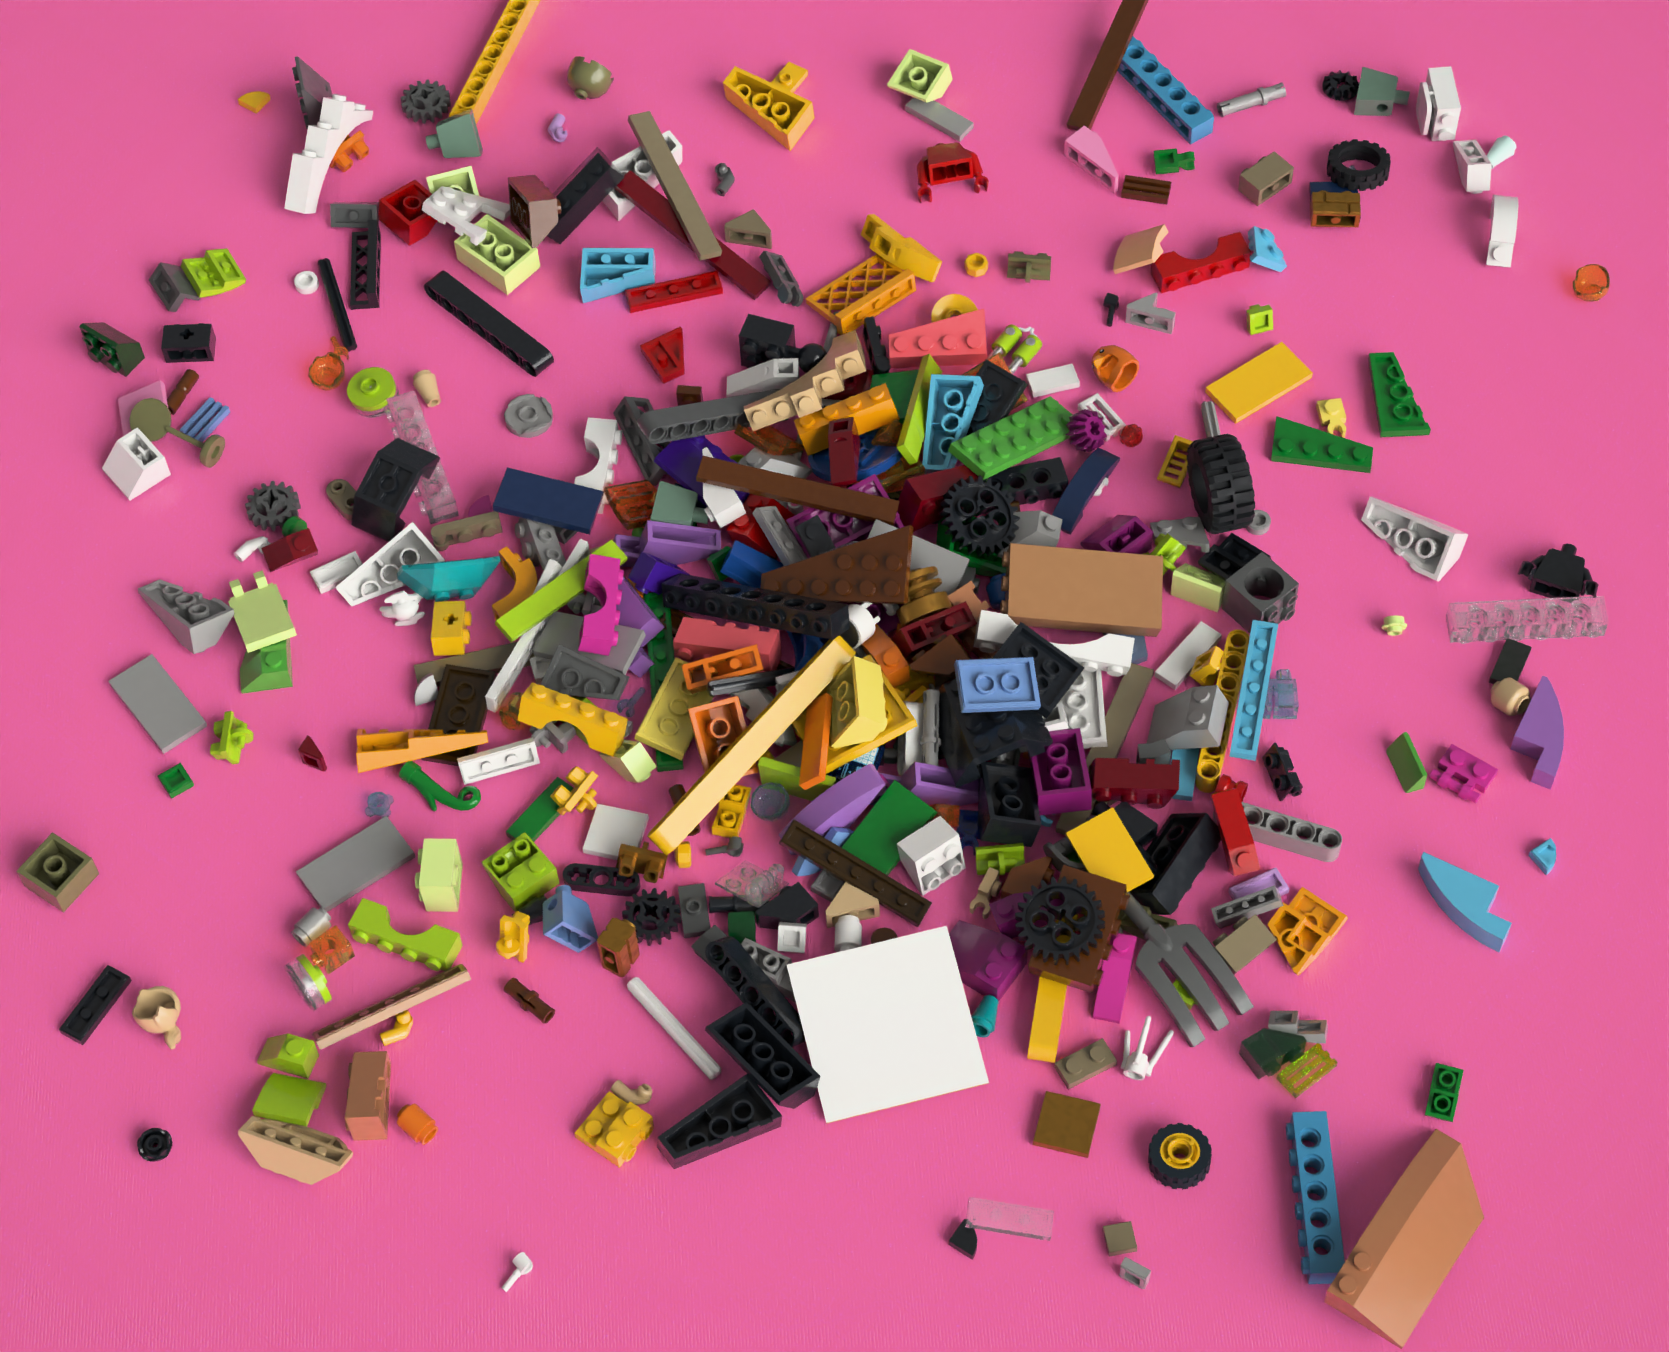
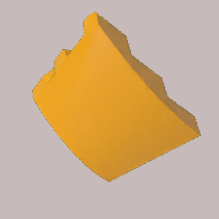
M1301 887L1289 905L1283 902L1284 906L1279 907L1268 923L1292 970L1298 976L1317 958L1348 919L1347 915L1304 887Z

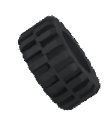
M1228 433L1194 440L1187 450L1188 481L1194 507L1204 529L1211 534H1219L1248 527L1255 517V494L1249 470L1250 467L1246 460L1245 452L1242 450L1241 443L1235 436Z

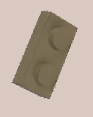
M1102 1038L1055 1062L1054 1068L1069 1090L1116 1066L1117 1060Z

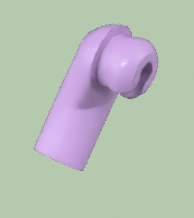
M559 113L555 114L550 123L548 133L555 142L561 143L566 140L568 133L567 130L563 131L562 127L566 119Z

